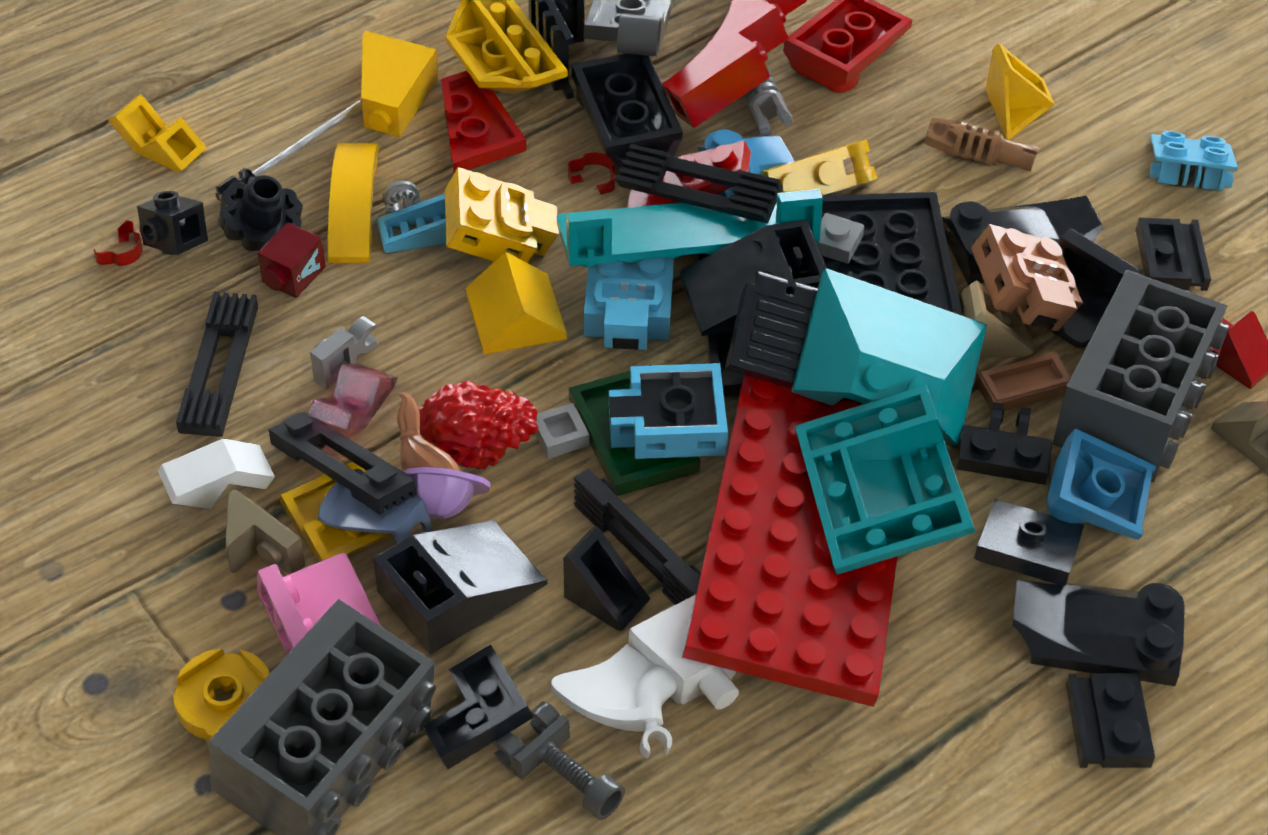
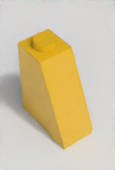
M369 31L364 32L362 35L361 84L364 128L396 137L402 136L439 79L437 49Z

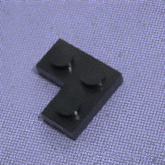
M491 644L449 669L466 700L423 726L447 769H450L534 718Z

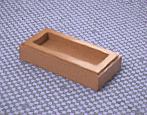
M1053 352L977 372L975 383L991 411L993 402L1003 404V409L1006 411L1065 395L1071 376L1057 353Z

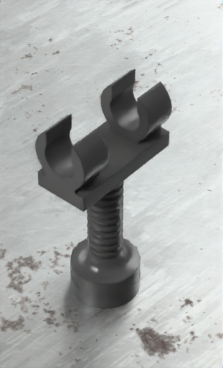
M541 702L531 711L534 719L529 723L539 736L526 747L513 733L506 734L494 743L499 748L494 753L495 756L505 767L514 770L515 775L521 780L544 761L580 790V792L584 793L583 807L598 820H603L610 816L620 805L624 797L625 788L611 776L603 775L596 779L591 773L581 767L580 764L570 758L569 755L559 749L570 738L569 719L564 715L560 716L558 711L547 702Z

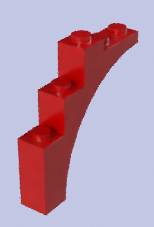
M732 0L725 20L706 47L684 68L662 83L675 114L691 127L696 128L770 78L771 76L765 65V62L768 60L767 53L789 39L783 25L786 23L785 16L807 1Z

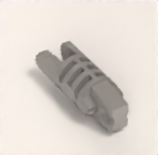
M768 67L767 69L771 77L743 95L747 100L749 110L762 136L771 134L768 120L773 119L777 115L785 126L793 123L790 111Z

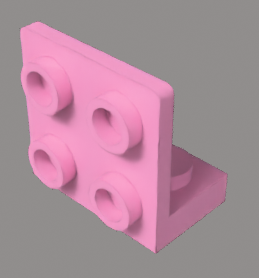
M345 553L338 554L282 577L276 563L258 570L257 593L286 655L337 599H340L381 626Z

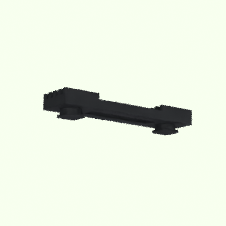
M630 144V152H627L625 155L627 160L622 162L624 167H620V176L616 175L615 178L619 187L767 224L777 203V193H781L783 189L779 179L742 170L739 173L669 156L667 152ZM668 171L734 187V195H730V198L662 181Z
M214 292L188 388L185 389L177 416L176 425L178 433L223 437L258 310L257 295H251V299H248L247 294H242V297L238 298V293H233L232 297H229V294L226 292L223 293V296H220L219 292ZM232 336L233 341L219 391L215 390L213 395L210 390H205L219 337Z
M305 411L297 413L285 419L282 423L268 429L271 445L296 461L300 459L306 461L351 490L353 498L378 514L384 513V508L390 510L392 503L396 506L401 504L400 499L408 500V494L412 497L417 495L414 478ZM327 445L367 471L359 475L318 449L317 446L322 449Z
M589 468L574 477L576 482L574 483L576 488L574 490L576 494L574 496L576 501L574 506L595 527L598 526L602 533L609 531L662 583L664 587L662 593L674 605L696 595L701 572L694 565L689 566L618 497L615 488L604 478L600 480Z

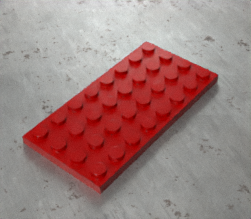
M744 375L682 658L874 707L880 690L898 556L838 575L836 574L795 429L796 425L860 406V404L847 400L837 402L831 406L793 393L791 388Z

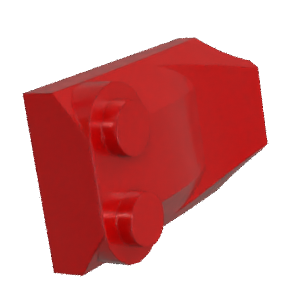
M835 0L788 36L789 39L784 42L783 52L788 58L791 68L800 75L808 77L833 92H846L856 87L861 71L911 28L913 19L874 0Z

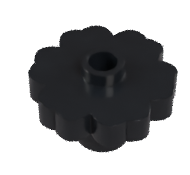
M253 176L248 180L247 184L233 182L221 195V210L218 224L224 230V234L228 239L241 240L242 246L248 251H260L288 222L301 228L302 203L297 199V195L293 190L283 189L280 182L271 176Z

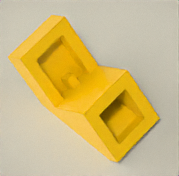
M142 94L133 98L108 120L135 153L177 173L184 170L207 149L182 117L167 125Z

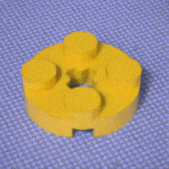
M213 649L194 657L181 669L177 677L178 685L175 694L173 693V702L178 719L187 731L199 738L206 739L207 743L270 674L265 663L256 655L243 650H239L240 655L234 653L224 654L223 649ZM220 688L225 692L232 689L236 690L232 694V698L226 701H216V690Z

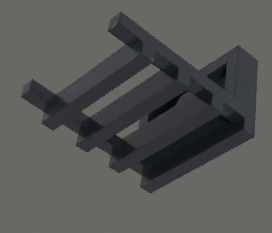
M528 0L529 21L568 70V77L552 82V88L554 91L562 90L566 99L574 98V91L569 83V45L585 41L584 0Z

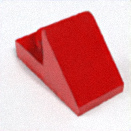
M1250 311L1234 325L1223 318L1222 323L1229 325V329L1221 349L1214 348L1213 352L1220 355L1216 365L1218 368L1247 388L1252 389L1268 375V339L1256 314Z

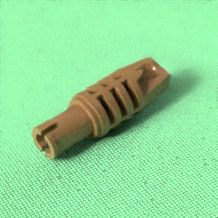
M934 117L931 119L925 139L926 145L952 156L958 157L959 155L963 159L969 160L970 158L974 162H984L985 165H996V162L1031 172L1038 150L1037 146L1025 145L1005 139L1004 135L1000 134V131H989V128H978V125H967V122Z

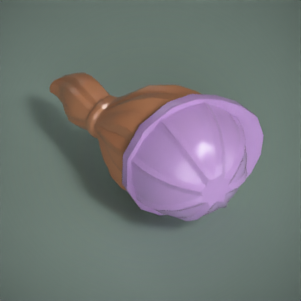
M402 393L400 394L402 403L397 414V423L401 432L400 440H402L400 455L402 472L415 479L417 491L415 496L423 499L431 519L441 520L460 513L468 505L473 495L489 492L491 482L483 477L462 472L458 464L448 453L424 440L419 430V407L410 394Z

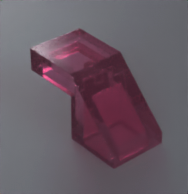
M341 364L332 397L313 399L308 416L345 430L365 429L394 388L398 377L362 364Z

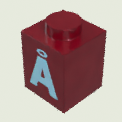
M289 222L257 253L262 282L275 291H282L294 298H297L326 268L322 238Z

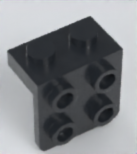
M1070 228L1060 237L1059 246L1062 249V255L1068 269L1074 277L1076 288L1083 303L1058 331H1049L1077 348H1084L1089 344L1125 271L1129 270L1140 274V270Z

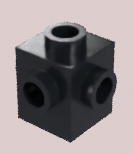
M163 191L156 193L152 200L137 206L140 223L139 230L143 245L159 249L164 254L179 255L208 241L203 202L179 196L175 191Z

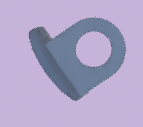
M358 469V470H355V472L358 473L359 475H362V474L365 473V472H363L362 470H359V469ZM338 482L326 494L317 516L319 521L333 528L394 534L397 544L409 538L410 532L416 523L421 524L423 533L433 531L432 521L422 498L412 497L408 494V500L400 499L401 504L396 506L392 503L390 510L384 508V513L378 514L353 498L351 490Z

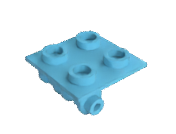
M1163 131L1161 135L1151 134L1150 139L1154 158L1159 163H1151L1149 178L1157 179V183L1177 185L1181 164H1183L1181 186H1186L1190 166L1195 165L1193 188L1199 187L1203 167L1205 168L1201 188L1222 191L1223 188L1232 187L1234 173L1227 172V170L1237 171L1238 166L1231 145L1226 144L1224 139L1214 136H1203L1201 140L1186 139L1184 134L1175 131Z

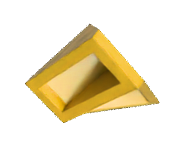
M1000 43L993 47L985 90L1004 136L1010 140L1055 104L1042 77Z

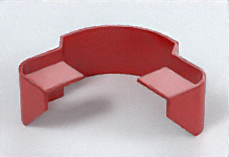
M599 152L585 153L582 158L568 162V178L571 184L584 182L581 174L571 176L572 172L581 171L587 165L596 164L605 166L610 170V181L596 185L600 195L614 191L615 163L606 154Z
M126 220L117 229L119 243L128 242L129 233H133L137 245L130 251L116 254L113 251L96 252V249H93L98 264L115 263L118 266H125L140 258L143 252L140 234L135 232L132 221Z

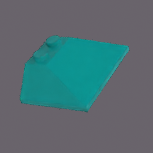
M825 268L821 274L791 392L833 406L844 397L866 404L927 385L946 445L956 448L960 443L987 324Z
M927 385L795 426L837 575L976 532L945 445Z

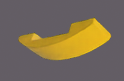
M378 143L337 144L333 160L329 198L328 263H370L372 241L371 214L374 176H377Z

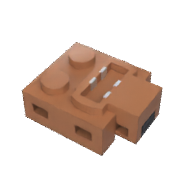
M989 224L972 245V252L995 309L1013 313L1017 308L1024 324L1058 331L1083 303L1076 288L1074 277L1062 255V249L1056 241L1047 237L1040 238L1025 234L1013 228L1006 229Z

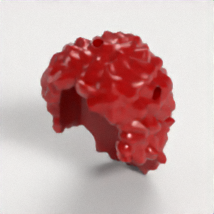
M464 381L456 385L446 384L432 394V397L427 398L425 403L419 407V430L422 438L448 453L461 467H475L479 470H486L489 465L495 466L498 464V459H502L505 456L507 448L510 447L518 450L520 442L529 441L530 435L538 431L536 423L538 411L528 398L519 397L513 391L506 393L505 390L500 388L491 389L486 385H476L472 381Z

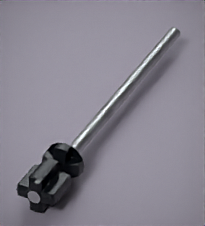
M357 101L252 172L247 168H243L238 172V179L235 176H231L216 186L217 193L215 195L217 200L221 201L222 193L229 188L231 183L242 182L247 184L251 177L265 174L362 108V101Z

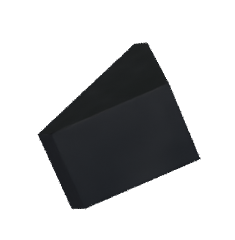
M598 526L592 527L563 557L564 597L616 630H623L651 599Z

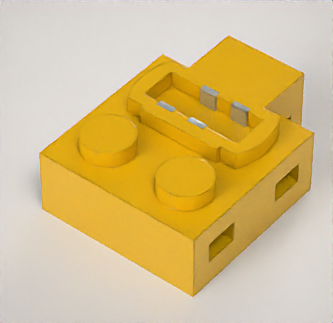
M458 167L445 188L446 246L448 248L493 262L506 251L528 263L534 253L545 256L559 235L556 222L557 207L534 199L533 191L521 186L505 183L487 177L482 173Z

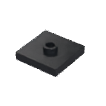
M995 499L978 542L974 559L1066 586L1084 524L1064 522L1052 515Z

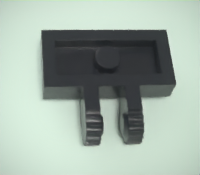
M993 402L989 429L969 425L963 426L956 470L1046 485L1053 440L1027 435L1031 408H1020L1015 424L1017 428L1016 433L999 431L1004 417L1003 404Z

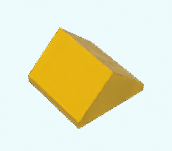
M505 251L465 288L483 355L567 340V332L548 274Z

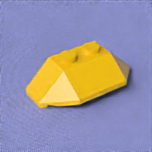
M460 0V5L446 33V43L479 88L518 94L568 77V70L514 0Z

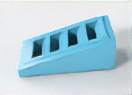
M445 194L376 218L385 253L446 244ZM417 225V229L410 230V226ZM400 227L402 234L394 236L393 228Z

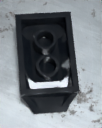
M621 54L572 64L571 76L576 85L577 101L586 109L606 155L619 168L624 167L622 162L627 160L625 155L627 152H630V144L667 152L669 156L675 157L683 138V131L649 56Z
M1087 195L995 209H987L980 203L968 201L955 205L951 210L950 216L942 217L947 243L968 285L976 280L981 284L984 283L971 247L989 224L1006 229L1013 228L1022 233L1040 238L1047 237L1056 241L1058 245L1060 237L1070 228L1093 242L1103 230L1102 222Z
M1016 580L1012 625L1018 630L1031 652L1030 664L1093 674L1139 673L1140 681L1176 686L1179 678L1184 646L1185 605L1183 597L1173 587L1163 583H1151L1145 585L1138 592L1071 583L1061 586L1041 580Z

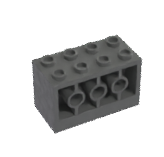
M1126 270L1066 387L1052 444L1062 448L1067 437L1076 428L1156 465L1151 478V482L1154 483L1161 466L1170 469L1179 446L1173 440L1184 438L1193 416V413L1187 412L1188 408L1193 410V408H1198L1206 388V383L1201 382V379H1211L1220 355L1214 353L1213 349H1221L1229 329V325L1222 323L1227 305Z
M337 599L209 740L211 789L276 835H335L342 822L340 817L351 805L356 808L366 799L373 786L372 779L382 768L386 771L389 770L399 759L404 748L402 744L412 732L418 735L423 731V726L429 723L434 712L430 707L431 698L436 690V685L433 684L435 662L340 599Z

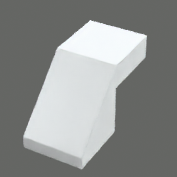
M220 439L164 463L158 469L172 504L207 509L212 508L228 484L266 489L275 477L260 445Z

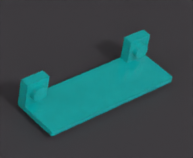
M819 189L777 193V203L768 224L683 202L558 214L556 222L569 266L592 267L598 263L618 261L633 263L640 259L664 257L673 259L681 255L713 254L766 225L807 219L815 241L820 242L823 197Z

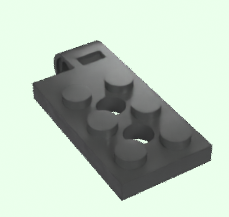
M593 0L584 24V39L617 42L618 53L657 57L674 0Z

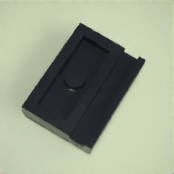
M1139 218L1135 230L1144 276L1183 290H1189L1190 286H1200L1201 291H1207L1211 282V276L1198 220H1192L1191 224H1181L1180 219Z
M1139 673L1090 674L1089 678H1077L1076 674H1069L1066 689L1080 768H1087L1088 764H1101L1102 768H1151L1155 759V753Z

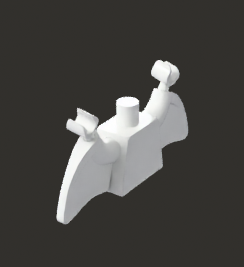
M695 595L630 628L628 644L609 660L596 666L558 675L551 681V691L553 694L587 718L621 730L645 732L639 745V751L644 758H649L650 755L648 740H659L663 744L665 756H667L671 748V734L667 729L661 727L663 725L661 708L669 698L675 703L685 704L704 694L712 705L719 710L730 705L739 694V690L730 680L736 674V671L682 658Z

